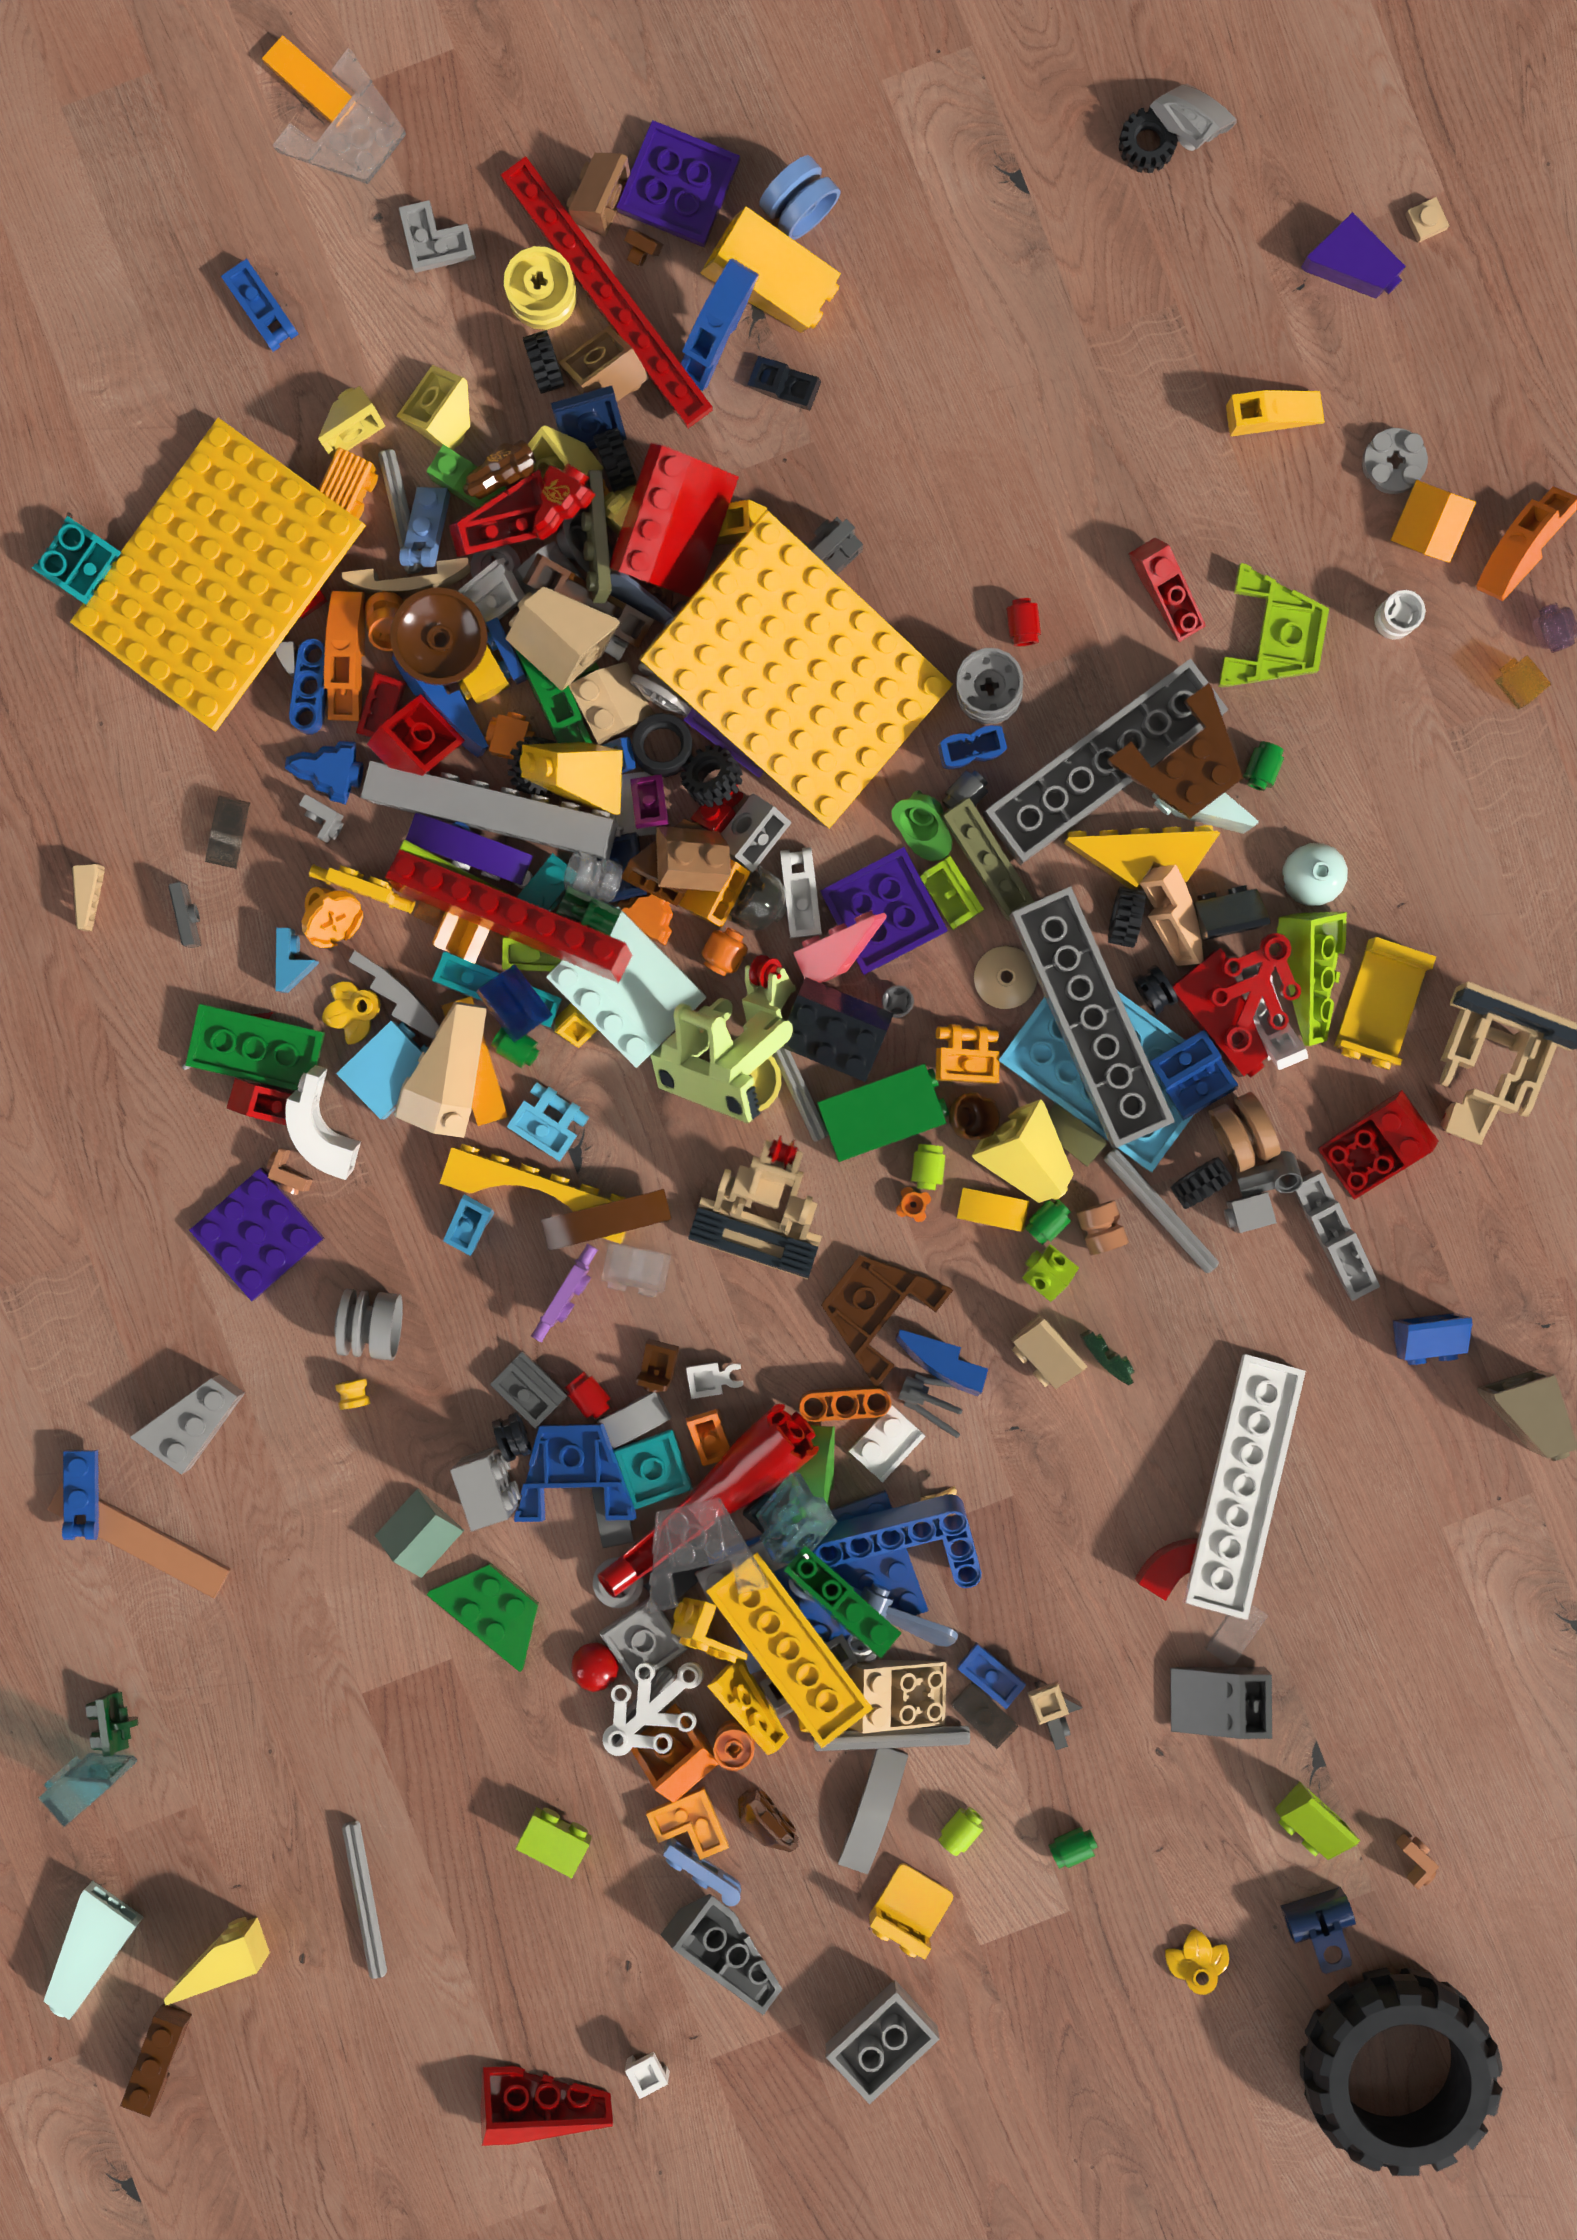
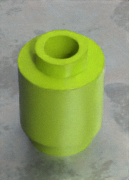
M918 1144V1151H914L911 1178L912 1182H917L918 1189L936 1190V1184L943 1185L946 1155L943 1154V1146Z
M960 1807L941 1830L942 1835L938 1841L954 1856H958L961 1852L965 1853L984 1830L981 1824L983 1818L971 1807H968L967 1810Z

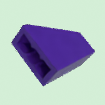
M1353 212L1307 256L1301 266L1307 273L1375 299L1384 291L1389 295L1402 282L1399 276L1406 267Z

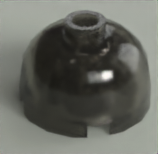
M760 865L757 867L758 872L754 870L753 873H750L738 896L735 908H732L727 918L735 925L750 931L762 930L769 927L773 922L778 923L783 918L787 908L784 905L785 888L772 872Z

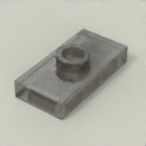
M972 1681L951 1702V1706L996 1749L1019 1727L1003 1709Z

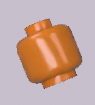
M727 927L726 931L714 930L701 952L702 957L705 959L704 965L722 976H726L727 973H735L748 953L747 945L742 942L744 935L730 927Z

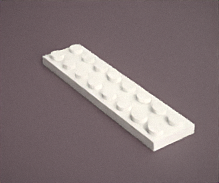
M1247 1354L1242 1355L1183 1603L1248 1620L1306 1371Z

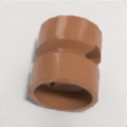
M1115 1200L1098 1204L1076 1213L1081 1230L1088 1233L1084 1239L1090 1255L1104 1253L1129 1243L1124 1226L1117 1223L1120 1219V1214Z

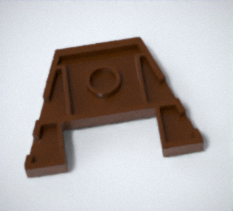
M1209 683L1184 701V704L1203 727V730L1152 768L1132 741L1107 760L1109 765L1128 775L1131 780L1156 794V797L1189 819L1243 779L1212 686Z
M859 1255L821 1303V1306L873 1385L878 1387L894 1367V1363L869 1343L909 1293L913 1294L936 1313L953 1292V1289Z

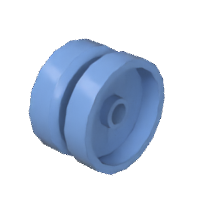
M809 155L797 159L786 167L770 183L759 201V206L769 218H779L778 228L793 240L802 237L813 229L834 207L841 192L831 178H821L822 168Z

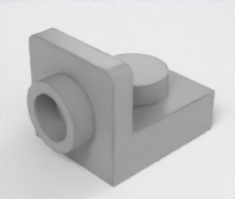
M305 794L299 803L300 806L307 809L304 815L320 825L323 820H326L317 838L326 843L331 838L335 840L343 828L344 824L341 820L344 816Z

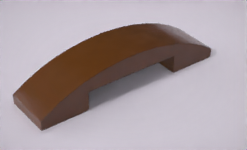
M661 1189L543 1219L541 1223L548 1250L550 1251L672 1220L665 1190Z

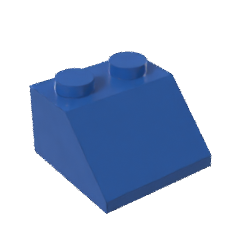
M1448 1313L1393 1320L1397 1358L1404 1361L1407 1360L1408 1365L1427 1363V1358L1438 1356L1439 1361L1459 1359L1458 1354L1468 1353L1472 1317L1458 1313Z

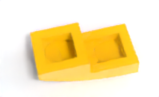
M963 1188L957 1219L1023 1232L1029 1201Z

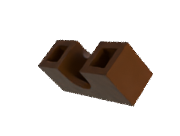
M162 2004L151 2021L122 2099L121 2107L147 2117L152 2115L161 2100L170 2075L168 2073L169 2068L182 2043L192 2014L169 2005Z

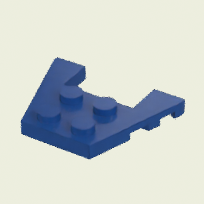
M604 1424L539 1426L529 1461L530 1468L526 1482L522 1487L520 1494L522 1497L519 1508L514 1516V1522H542L545 1520L544 1488L604 1487L605 1520H634L637 1518Z

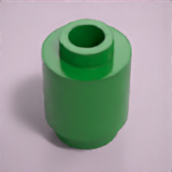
M1261 741L1259 746L1254 748L1243 775L1248 780L1247 785L1259 791H1265L1266 787L1273 788L1284 761L1282 756L1284 749L1266 741Z
M503 1025L491 1043V1046L496 1049L497 1054L521 1069L525 1064L531 1066L540 1053V1050L536 1048L538 1042L514 1026L509 1028Z
M1049 1199L1028 1219L1030 1223L1025 1229L1043 1246L1047 1241L1051 1242L1071 1222L1067 1217L1071 1211L1059 1199L1054 1203Z
M1082 1826L1054 1838L1055 1842L1048 1845L1059 1869L1065 1866L1067 1868L1073 1867L1094 1857L1093 1849L1098 1848L1091 1830L1084 1831Z

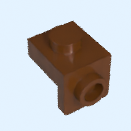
M648 1339L645 1344L641 1372L636 1378V1385L644 1387L649 1392H666L673 1381L679 1346Z

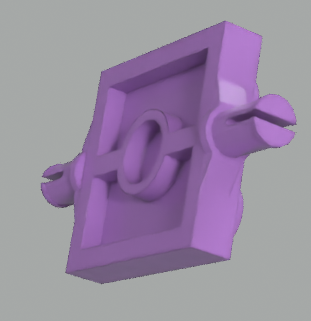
M588 1243L586 1244L579 1258L574 1261L576 1264L573 1266L547 1311L540 1317V1322L531 1334V1337L539 1342H543L551 1326L553 1327L558 1321L563 1323L575 1306V1304L570 1302L574 1294L578 1296L582 1294L591 1279L587 1273L590 1270L589 1264L598 1251L597 1248Z

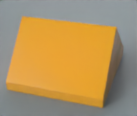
M1416 479L1390 540L1424 555L1450 563L1476 502Z

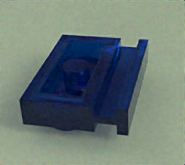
M515 964L476 991L514 1043L553 1015Z

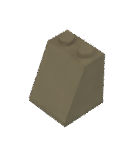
M1535 1369L1477 1388L1478 1394L1530 1451L1542 1457L1550 1458L1551 1461H1557L1569 1457L1570 1451L1577 1450V1442L1556 1375Z

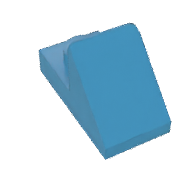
M276 928V991L280 993H289L319 964V961L295 960V954L300 952L299 935H295V930L291 928Z
M464 1194L443 1242L471 1256L486 1225L495 1212L493 1209Z

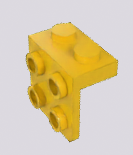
M684 1597L683 1601L675 1609L673 1616L675 1623L671 1634L680 1637L679 1643L692 1649L707 1652V1655L723 1661L736 1663L737 1658L746 1660L748 1657L747 1653L706 1637L717 1606L706 1601Z
M901 1863L869 1914L870 1927L873 1928L872 1932L884 1941H888L890 1938L900 1944L899 1948L907 1955L914 1958L918 1955L926 1959L931 1950L930 1937L953 1901V1893L906 1863Z

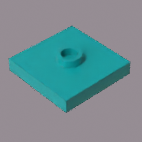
M673 1428L613 1449L635 1510L693 1490Z

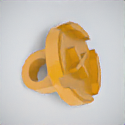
M313 887L305 898V913L301 921L302 932L312 945L319 948L337 946L336 942L342 939L348 940L359 929L363 919L361 905L355 896L347 891H331L327 888Z

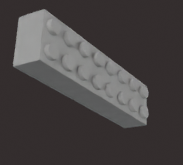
M1191 658L985 810L982 816L1019 865H1022L1134 782L1128 775L1117 768L1115 769L1107 762L1110 757L1131 741L1153 768L1203 730V727L1184 704L1186 699L1209 683ZM1213 689L1221 715L1223 716L1229 709Z
M1070 886L1012 912L1009 917L1111 1148L1120 1147L1174 1123V1118L1072 887Z

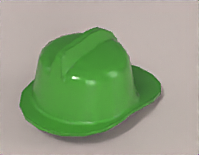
M917 790L913 792L910 798L902 799L894 805L892 820L915 854L926 860L937 861L947 857L952 850L953 840L950 831L940 816L944 813V810L938 800Z

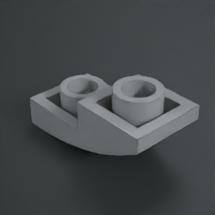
M651 1392L630 1402L627 1406L600 1418L597 1423L604 1424L611 1446L614 1449L656 1428L672 1417L659 1393Z

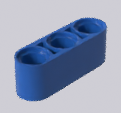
M307 639L299 646L289 710L291 724L306 735L315 734L321 729L327 699V689H324L325 645L317 639ZM314 649H321V659L315 663H310L308 661L309 653ZM310 680H316L318 683L316 691L312 694H305L304 685ZM305 711H311L313 713L312 722L306 726L300 725V715Z

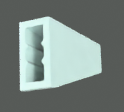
M94 1881L84 1889L79 1897L43 2001L49 2005L50 2010L55 2015L66 2017L68 2020L79 2009L144 1918Z

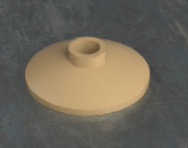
M1010 946L996 947L985 953L978 961L974 971V984L979 996L990 1006L999 1009H1012L1025 1003L1033 994L1037 983V978L1026 953ZM1004 971L1010 972L1012 974L1011 982L1004 983L1000 977L1001 973Z

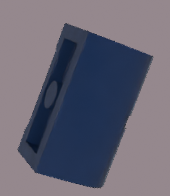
M1341 1887L1280 1906L1291 1939L1295 1944L1311 1939L1320 1969L1324 1974L1352 1965V1959L1342 1929L1356 1925L1348 1898ZM1333 1945L1338 1946L1342 1951L1340 1960L1335 1963L1327 1962L1324 1958L1326 1948Z

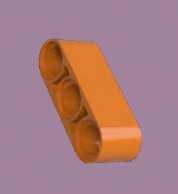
M881 1386L810 1390L802 1395L799 1402L800 1414L804 1419L812 1422L876 1418L884 1416L891 1408L889 1393ZM879 1393L885 1397L883 1407L880 1409L869 1407L867 1402L872 1394ZM844 1395L854 1400L852 1409L846 1412L840 1411L836 1407L837 1399ZM808 1399H819L822 1402V1409L815 1414L807 1412L804 1404Z

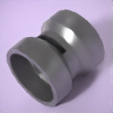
M901 985L890 987L882 996V1009L894 1013L893 1018H901L907 1015L914 1004L911 991Z

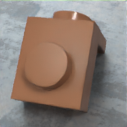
M279 1148L278 1152H273L268 1160L266 1169L270 1170L267 1178L281 1183L280 1189L298 1195L299 1191H309L313 1179L284 1168L291 1150Z
M1403 1833L1395 1842L1417 1863L1414 1869L1407 1875V1879L1419 1890L1423 1885L1426 1886L1433 1881L1439 1866L1427 1854L1431 1849L1417 1836L1411 1840Z

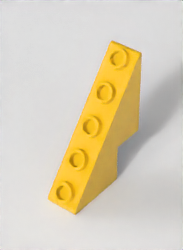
M1211 825L1194 827V832H1182L1181 827L1162 828V833L1150 834L1149 828L1132 829L1130 835H1118V830L1099 831V836H1087L1086 831L1068 832V838L1064 844L1129 889H1136L1151 866L1155 868L1177 865L1185 883H1187L1220 832L1213 831V826Z

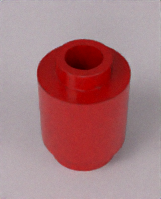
M1031 598L1012 600V605L1008 606L1006 611L1009 637L1013 639L1014 646L1023 647L1038 644V636L1041 635L1038 604L1031 603Z
M585 1371L565 1387L570 1393L567 1396L586 1419L592 1415L596 1420L610 1408L606 1403L611 1399L596 1379L593 1376L589 1377Z

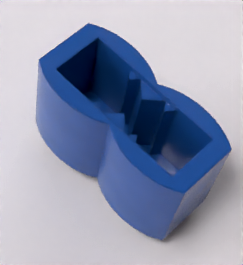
M990 725L976 730L971 735L964 733L951 735L941 741L937 748L942 767L952 770L965 767L973 760L980 762L993 760L1007 750V745L1002 727Z

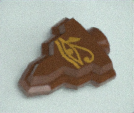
M523 440L518 441L514 445L508 443L501 444L496 448L495 452L485 459L483 464L466 476V484L463 487L465 494L475 496L480 500L501 487L529 476L534 472V463L536 462L532 450Z

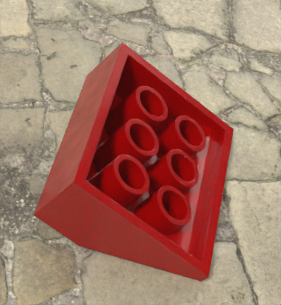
M651 443L610 561V568L691 598L702 585L739 477L669 447Z

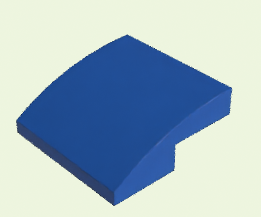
M1205 1030L1150 1061L1153 1071L1183 1121L1238 1089L1237 1082L1222 1061L1220 1052Z

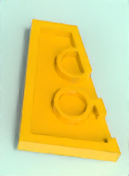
M737 1658L736 1663L729 1662L707 1685L767 1755L778 1751L789 1738L753 1675L749 1673L743 1659Z

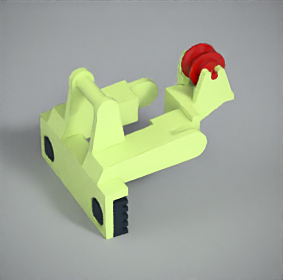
M767 955L757 956L751 965L745 967V984L748 995L742 999L747 1023L743 1025L744 1032L733 1042L726 1027V1021L730 1018L733 1010L732 1003L728 999H717L710 1007L703 1006L698 1012L693 1011L689 1005L683 1003L675 1008L676 1032L650 1054L658 1088L745 1123L751 1122L761 1114V1111L757 1110L760 1106L756 1104L758 1103V1099L755 1098L757 1093L754 1092L756 1088L752 1086L754 1079L748 1075L787 1043L792 1036V1024L782 1019L781 1009L790 994L796 990L785 969L782 968L780 961L775 958L770 959ZM706 1050H710V1062L698 1058Z

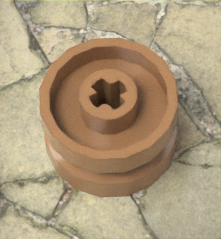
M1247 1092L1235 1098L1234 1110L1227 1104H1221L1209 1110V1118L1217 1140L1237 1173L1254 1167L1255 1154L1263 1161L1280 1155L1281 1149L1275 1130L1262 1104L1252 1092Z

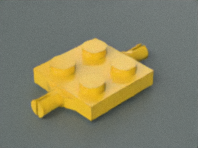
M315 864L311 866L309 877L326 882L327 885L332 883L388 904L389 908L394 907L409 914L414 909L415 901L405 899L394 893L392 885L372 876H370L369 881L362 880L363 874L340 865L339 870L330 867L329 869H324Z

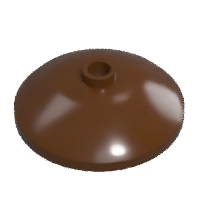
M435 587L416 592L400 605L392 620L390 642L394 656L400 666L410 676L423 683L449 685L459 682L474 672L486 652L488 636L485 620L478 607L468 597L458 591ZM440 634L447 637V641L443 645H438L435 642L436 637Z

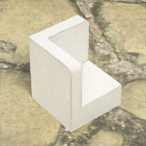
M654 2052L637 2061L633 2055L627 2058L625 2072L639 2099L668 2085L670 2071L667 2066H661Z

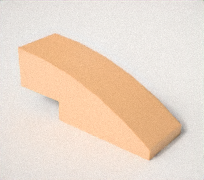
M1177 865L1152 868L1140 882L1154 907L1148 915L1151 923L1177 966L1201 964L1204 958L1199 923L1190 893Z

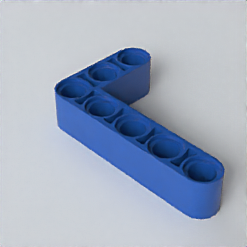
M953 1494L824 1525L817 1528L812 1536L814 1554L829 1567L943 1539L955 1583L962 1588H971L976 1586L982 1578L964 1503L960 1497ZM893 1529L891 1532H885L886 1530Z

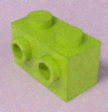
M536 1807L518 1841L516 1850L573 1878L590 1845L592 1835L588 1834V1830L578 1823L572 1822L570 1825L559 1819L560 1815L549 1808H543L542 1810Z

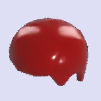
M598 1642L585 1644L575 1652L572 1658V1677L584 1690L590 1692L604 1691L617 1678L618 1660L606 1645Z

